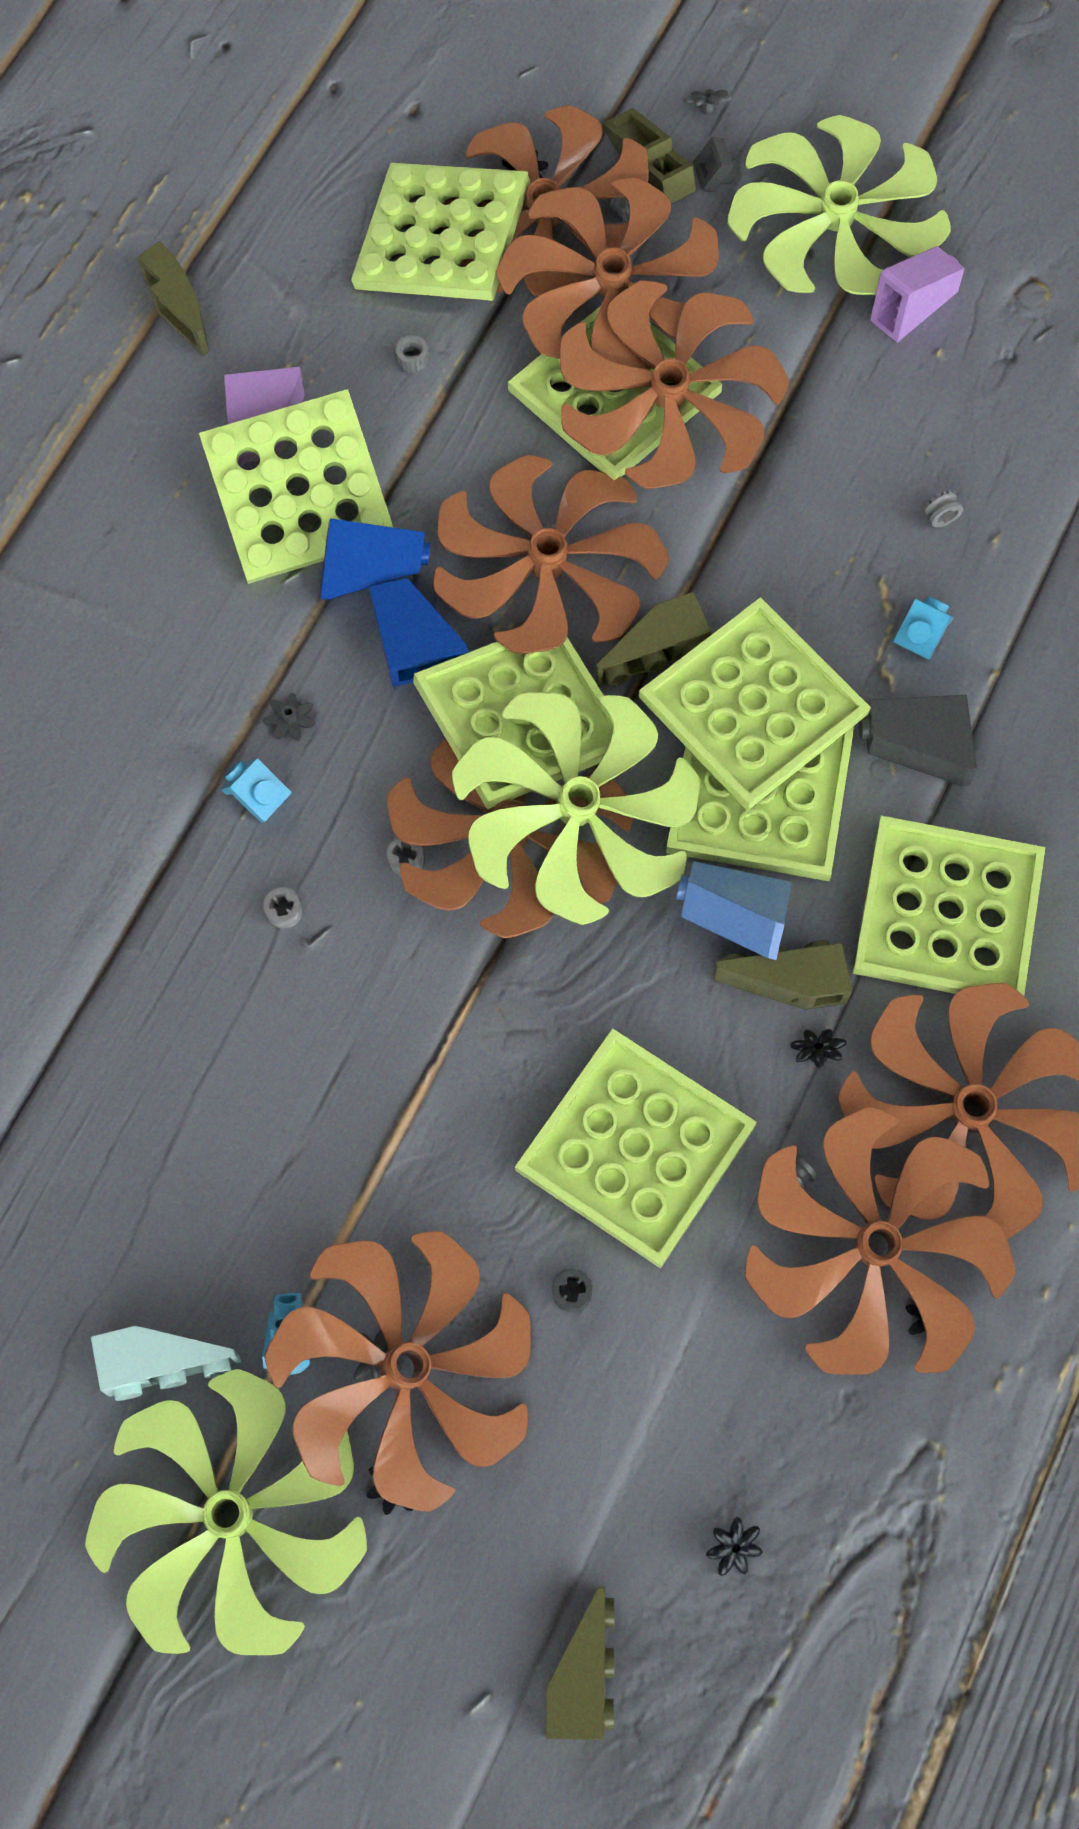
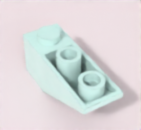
M131 1326L91 1337L100 1391L109 1397L115 1396L116 1401L141 1396L143 1394L142 1388L159 1384L160 1389L182 1386L187 1383L186 1377L203 1372L205 1378L217 1377L231 1371L230 1365L242 1363L240 1355L234 1349L139 1326Z

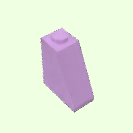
M938 246L886 268L880 274L870 321L898 343L958 292L965 268L960 265L955 257L948 255Z
M300 367L224 375L228 424L302 403L305 397ZM285 441L279 442L275 447V453L278 457ZM244 452L239 456L237 463L244 470H252L259 465L260 458L254 452Z

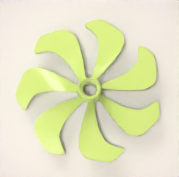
M843 115L832 116L817 123L818 129L826 131L838 139L843 153L841 179L830 184L818 154L805 137L787 132L753 144L746 158L745 167L747 169L769 163L781 165L799 176L818 196L815 197L774 183L754 182L742 186L735 193L731 204L727 224L741 241L747 240L755 222L763 217L780 213L819 214L780 233L765 248L763 262L766 269L787 291L812 293L815 291V286L804 269V260L814 242L829 229L838 232L834 256V271L837 283L842 289L851 294L876 295L880 274L884 270L874 266L860 250L850 228L854 219L908 257H913L936 246L939 247L951 233L950 221L944 210L939 211L936 215L923 222L917 223L890 221L857 211L858 205L927 196L934 191L937 185L936 171L929 153L920 147L904 143L902 146L904 152V165L886 182L858 196V190L854 184L876 155L881 143L877 130L868 124Z
M521 693L506 706L502 717L504 719L527 721L540 729L553 749L564 785L560 786L525 752L501 738H483L470 747L452 771V782L459 800H464L471 791L484 782L498 781L519 785L556 801V804L505 808L480 816L472 824L468 835V843L478 876L496 887L507 889L509 887L507 857L510 851L527 835L561 819L567 825L549 850L535 883L536 897L539 903L548 911L580 925L597 921L609 912L607 907L590 897L580 883L576 861L579 826H583L586 823H589L616 881L630 895L648 897L678 883L685 871L687 861L685 851L657 857L646 854L626 843L595 814L597 809L601 808L662 826H683L691 821L697 808L700 778L696 771L687 761L680 757L676 760L675 769L670 780L661 787L635 795L600 798L598 787L637 764L655 748L658 732L654 723L629 697L615 695L599 697V703L606 710L613 723L611 742L607 752L590 778L578 776L581 753V719L575 703L567 696L558 693ZM574 796L580 797L586 802L587 806H575L569 798Z
M235 1369L213 1378L208 1383L210 1389L218 1392L233 1406L236 1415L237 1448L229 1490H218L202 1432L191 1410L178 1401H162L123 1421L115 1441L114 1454L120 1456L132 1450L148 1447L166 1454L188 1473L207 1496L208 1501L204 1508L148 1487L135 1484H117L105 1490L98 1498L87 1531L85 1542L87 1552L101 1572L106 1573L109 1571L112 1559L122 1541L136 1532L159 1525L204 1522L208 1529L157 1560L143 1571L130 1586L126 1598L127 1612L145 1641L156 1652L181 1654L190 1651V1645L185 1639L177 1619L178 1605L190 1577L219 1538L226 1540L215 1598L214 1618L216 1635L223 1647L239 1655L283 1654L294 1644L305 1628L302 1622L287 1621L271 1616L260 1604L249 1580L240 1536L246 1531L288 1578L304 1590L314 1594H327L339 1588L367 1552L366 1531L361 1517L354 1518L340 1533L324 1540L294 1537L252 1519V1509L310 1503L340 1494L346 1489L353 1478L354 1461L349 1435L346 1431L339 1446V1460L344 1477L343 1485H330L310 1477L302 1461L289 1474L249 1498L241 1495V1490L277 1435L284 1420L286 1405L282 1393L273 1384L249 1372ZM235 1502L239 1508V1517L232 1526L222 1528L217 1521L218 1510L225 1503Z

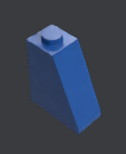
M330 518L319 600H331L367 589L372 585L419 573L421 565H428L430 555V542H424L425 532Z
M408 578L395 579L369 586L372 607L393 687L413 683L414 673L468 653L466 643Z

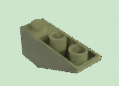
M694 592L656 604L596 664V684L598 687L608 684L611 686L620 685L629 680L631 676L643 672H658L668 664L681 659L711 636V630Z
M827 940L814 941L805 945V948L788 950L787 947L780 946L776 960L762 955L747 957L745 953L729 954L724 956L721 961H716L713 975L716 982L804 1010L847 1004L852 993L842 943L830 944Z
M605 1587L597 1588L547 1686L546 1739L604 1740V1729H614V1699H605V1678H614V1648H605V1628H614V1598H605Z

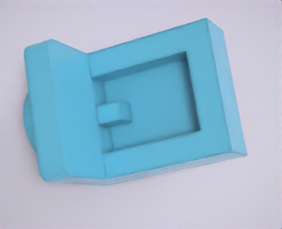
M928 596L925 602L915 599L893 642L930 660L948 624H951L954 618L946 613L949 605L931 596Z
M258 758L248 760L245 763L242 760L236 762L224 775L227 782L221 788L226 795L232 794L260 822H265L292 793Z

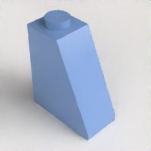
M693 861L690 876L681 875L676 899L684 901L681 917L766 958L777 959L792 882Z

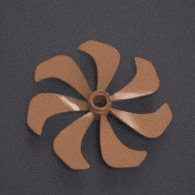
M570 105L549 110L544 114L545 118L554 123L562 132L561 155L553 179L539 177L533 139L529 130L524 125L509 122L476 134L467 148L465 154L467 159L493 154L508 162L516 171L528 172L530 184L527 188L522 207L524 211L520 213L512 241L534 223L538 225L534 235L554 240L553 227L563 221L576 238L590 251L576 230L564 220L558 217L530 219L529 211L539 195L560 190L562 184L596 147L602 137L600 122L595 117ZM624 138L619 161L605 174L580 188L590 191L596 199L623 198L618 191L611 187L613 181L638 177L648 183L649 168L646 148L632 139ZM449 198L443 204L450 205L452 201L458 198ZM484 200L477 207H485L493 200ZM629 221L623 224H604L607 248L621 247ZM440 227V229H441L442 232H443L445 229L449 228V227ZM483 229L479 230L478 232H476L475 234H473L471 237H476V235H477L479 232L484 231V230H483ZM474 259L463 260L460 262L461 266L466 267ZM557 271L533 272L524 276L526 287L535 296H540L545 292L568 284L590 279ZM500 283L498 285L496 293H501L503 291Z
M638 177L618 179L611 183V187L629 202L630 207L629 224L620 248H607L600 205L594 194L587 189L570 187L539 195L530 208L529 218L558 217L564 220L581 236L596 261L593 262L576 251L542 236L524 235L510 243L496 270L497 279L506 294H511L519 281L525 275L533 272L557 271L591 278L550 290L528 303L523 311L522 321L533 345L540 354L560 359L561 330L563 325L577 308L599 293L604 297V300L594 323L591 348L600 356L615 363L646 370L651 369L649 365L637 357L615 335L607 320L608 305L617 295L634 284L631 282V275L700 277L713 272L719 260L716 230L705 221L694 217L692 219L690 237L683 245L664 256L632 266L629 256L656 232L670 215L671 203L663 192ZM660 296L650 308L649 317L667 336L676 339L679 320L685 303L672 301Z
M640 280L617 295L608 305V323L620 341L649 365L653 371L630 367L605 359L590 347L586 334V324L580 322L573 326L562 336L560 344V369L563 378L570 385L589 391H612L638 387L650 388L622 407L601 415L589 416L565 403L562 405L561 410L563 431L578 444L594 454H612L622 448L632 438L656 403L664 408L663 432L657 451L651 460L635 467L626 468L625 475L645 489L680 484L687 481L693 475L696 468L694 450L678 406L686 399L712 423L724 442L725 455L720 466V472L730 473L748 468L763 442L764 428L757 417L745 411L688 390L689 383L717 380L750 383L762 389L775 405H779L787 392L789 379L777 357L766 347L752 345L739 349L690 374L686 363L699 344L717 328L730 324H753V317L750 311L740 299L714 293H699L692 296L685 303L680 316L675 358L665 359L652 334L649 312L656 300L667 291V285L654 281ZM664 382H673L677 385L668 386Z
M525 455L497 470L490 479V494L502 513L531 538V541L490 530L476 522L469 515L466 491H460L447 498L440 506L437 530L439 542L446 550L453 554L470 558L526 557L495 574L474 580H462L448 573L442 567H437L434 573L435 594L462 616L473 619L484 618L501 608L532 572L533 575L539 578L536 601L528 619L517 628L495 632L494 638L513 653L549 651L560 647L568 636L567 618L554 580L564 571L587 593L598 611L599 623L592 635V641L608 642L621 639L640 611L639 597L633 590L568 562L567 554L594 553L626 557L637 561L653 580H658L669 562L667 550L660 537L652 527L643 523L625 524L568 546L565 536L586 513L603 503H636V493L625 478L618 477L616 480H613L606 473L594 470H585L575 474L570 478L564 489L555 529L543 528L532 500L533 483L541 474L552 467V461L542 457Z
M445 739L432 752L430 765L434 776L440 783L456 795L452 782V771L459 760ZM409 777L399 781L387 794V807L392 831L398 839L410 845L433 846L466 839L472 824L480 816H483L451 814L425 806L416 797ZM613 780L598 787L600 798L628 796ZM476 789L471 791L464 800L482 811L490 813L500 809L525 806L524 802L528 793L512 800H504L488 810ZM574 796L569 798L575 806H587L586 802L580 797ZM549 799L542 805L556 804V801ZM598 808L596 811L597 815L610 819L625 832H628L632 827L633 817ZM534 831L518 842L510 851L512 890L509 901L504 909L480 921V926L483 929L503 938H511L539 929L551 920L553 913L545 909L536 897L535 883L538 872L523 848L530 839L549 851L558 835ZM578 840L576 861L582 887L590 897L598 903L604 904L611 899L617 881L599 845ZM471 852L456 863L436 871L419 869L404 862L400 865V874L405 891L423 902L442 910H456L465 906L475 896L484 881L478 876Z
M991 983L966 987L954 995L948 1007L951 1038L967 1086L962 1087L930 1057L917 1036L915 1029L916 1017L924 997L922 995H908L892 999L871 1034L870 1044L874 1056L885 1067L901 1077L953 1099L951 1103L927 1106H899L884 1103L870 1095L862 1084L857 1072H851L846 1078L838 1096L839 1105L844 1117L871 1106L891 1113L899 1119V1123L896 1126L887 1130L875 1141L872 1149L887 1148L905 1142L949 1118L952 1119L956 1127L947 1140L965 1147L967 1132L978 1131L988 1158L993 1180L992 1207L985 1217L997 1222L1004 1230L1007 1239L1020 1232L1039 1217L1043 1207V1198L1033 1178L988 1127V1124L993 1119L1026 1132L1047 1144L1063 1160L1068 1190L1071 1192L1078 1190L1079 1113L1056 1109H997V1099L1032 1080L1046 1076L1065 1075L1079 1082V1042L1067 1032L1057 1028L1039 1030L1017 1050L991 1089L982 1085L983 1059L989 1032L994 1022L1000 1016L1028 1007L1029 1001L1007 983ZM967 1099L977 1101L983 1108V1116L974 1117L969 1115L964 1109L963 1101ZM876 1174L873 1177L875 1188L884 1205L891 1208L899 1178ZM951 1182L934 1190L914 1209L910 1216L922 1220H936L944 1216L954 1203L959 1182Z
M871 1106L836 1121L826 1131L823 1140V1151L827 1164L839 1186L865 1221L866 1225L864 1227H860L823 1207L801 1187L796 1176L797 1147L795 1145L785 1147L766 1159L757 1196L758 1209L769 1224L785 1231L803 1235L853 1239L854 1249L814 1265L788 1268L777 1265L766 1257L757 1246L753 1245L749 1248L747 1254L745 1278L770 1311L779 1317L796 1318L810 1311L844 1279L859 1260L866 1264L868 1270L857 1309L843 1333L830 1341L805 1345V1351L809 1357L825 1373L863 1375L877 1371L888 1357L889 1329L880 1268L889 1265L915 1302L925 1327V1345L914 1365V1370L919 1373L948 1371L972 1340L975 1330L973 1316L968 1307L956 1296L898 1259L901 1251L934 1252L965 1260L980 1270L990 1288L992 1296L999 1298L1006 1291L1016 1273L1011 1250L1002 1227L993 1219L985 1216H969L951 1220L902 1238L898 1229L914 1209L934 1190L951 1182H963L983 1189L989 1187L988 1174L981 1157L973 1151L941 1137L926 1138L912 1149L900 1173L887 1222L880 1220L870 1174L871 1152L875 1141L887 1130L896 1126L899 1123V1119L891 1113ZM871 1233L881 1234L886 1239L888 1250L885 1256L877 1255L870 1249L868 1240Z
M423 1232L411 1237V1242L421 1251L430 1265L431 1280L427 1302L409 1342H403L399 1281L390 1253L382 1245L373 1241H357L327 1247L314 1263L310 1272V1278L312 1280L338 1279L350 1284L369 1306L389 1350L386 1353L354 1328L326 1311L314 1307H301L286 1315L274 1334L264 1356L270 1379L276 1388L283 1386L287 1377L302 1361L311 1358L337 1357L380 1367L381 1377L351 1384L323 1394L302 1406L294 1418L292 1427L297 1449L310 1477L330 1485H343L344 1477L339 1460V1446L345 1432L356 1416L388 1387L398 1390L375 1457L372 1476L374 1486L379 1495L390 1503L417 1511L430 1512L449 1500L455 1490L452 1486L443 1484L428 1475L420 1463L412 1435L410 1389L419 1387L446 1436L467 1463L477 1467H487L497 1463L526 1438L528 1426L526 1404H519L513 1410L499 1416H487L461 1405L430 1382L427 1377L431 1369L487 1378H508L519 1374L526 1367L530 1357L531 1325L529 1313L514 1297L505 1293L501 1297V1309L497 1324L488 1334L469 1345L429 1355L423 1346L462 1311L472 1299L479 1286L480 1273L475 1260L451 1237L443 1232ZM399 1355H405L412 1361L414 1372L411 1378H406L399 1373L397 1369Z

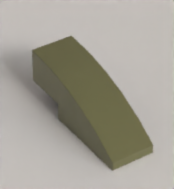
M631 108L602 123L605 133L620 156L624 138L632 139L646 148L649 168L648 183L663 192L669 198L671 204L696 191L693 165L673 151L669 135L635 109Z
M158 241L137 257L143 280L150 286L149 290L156 312L204 356L209 352L206 330L195 291L174 255L161 241Z

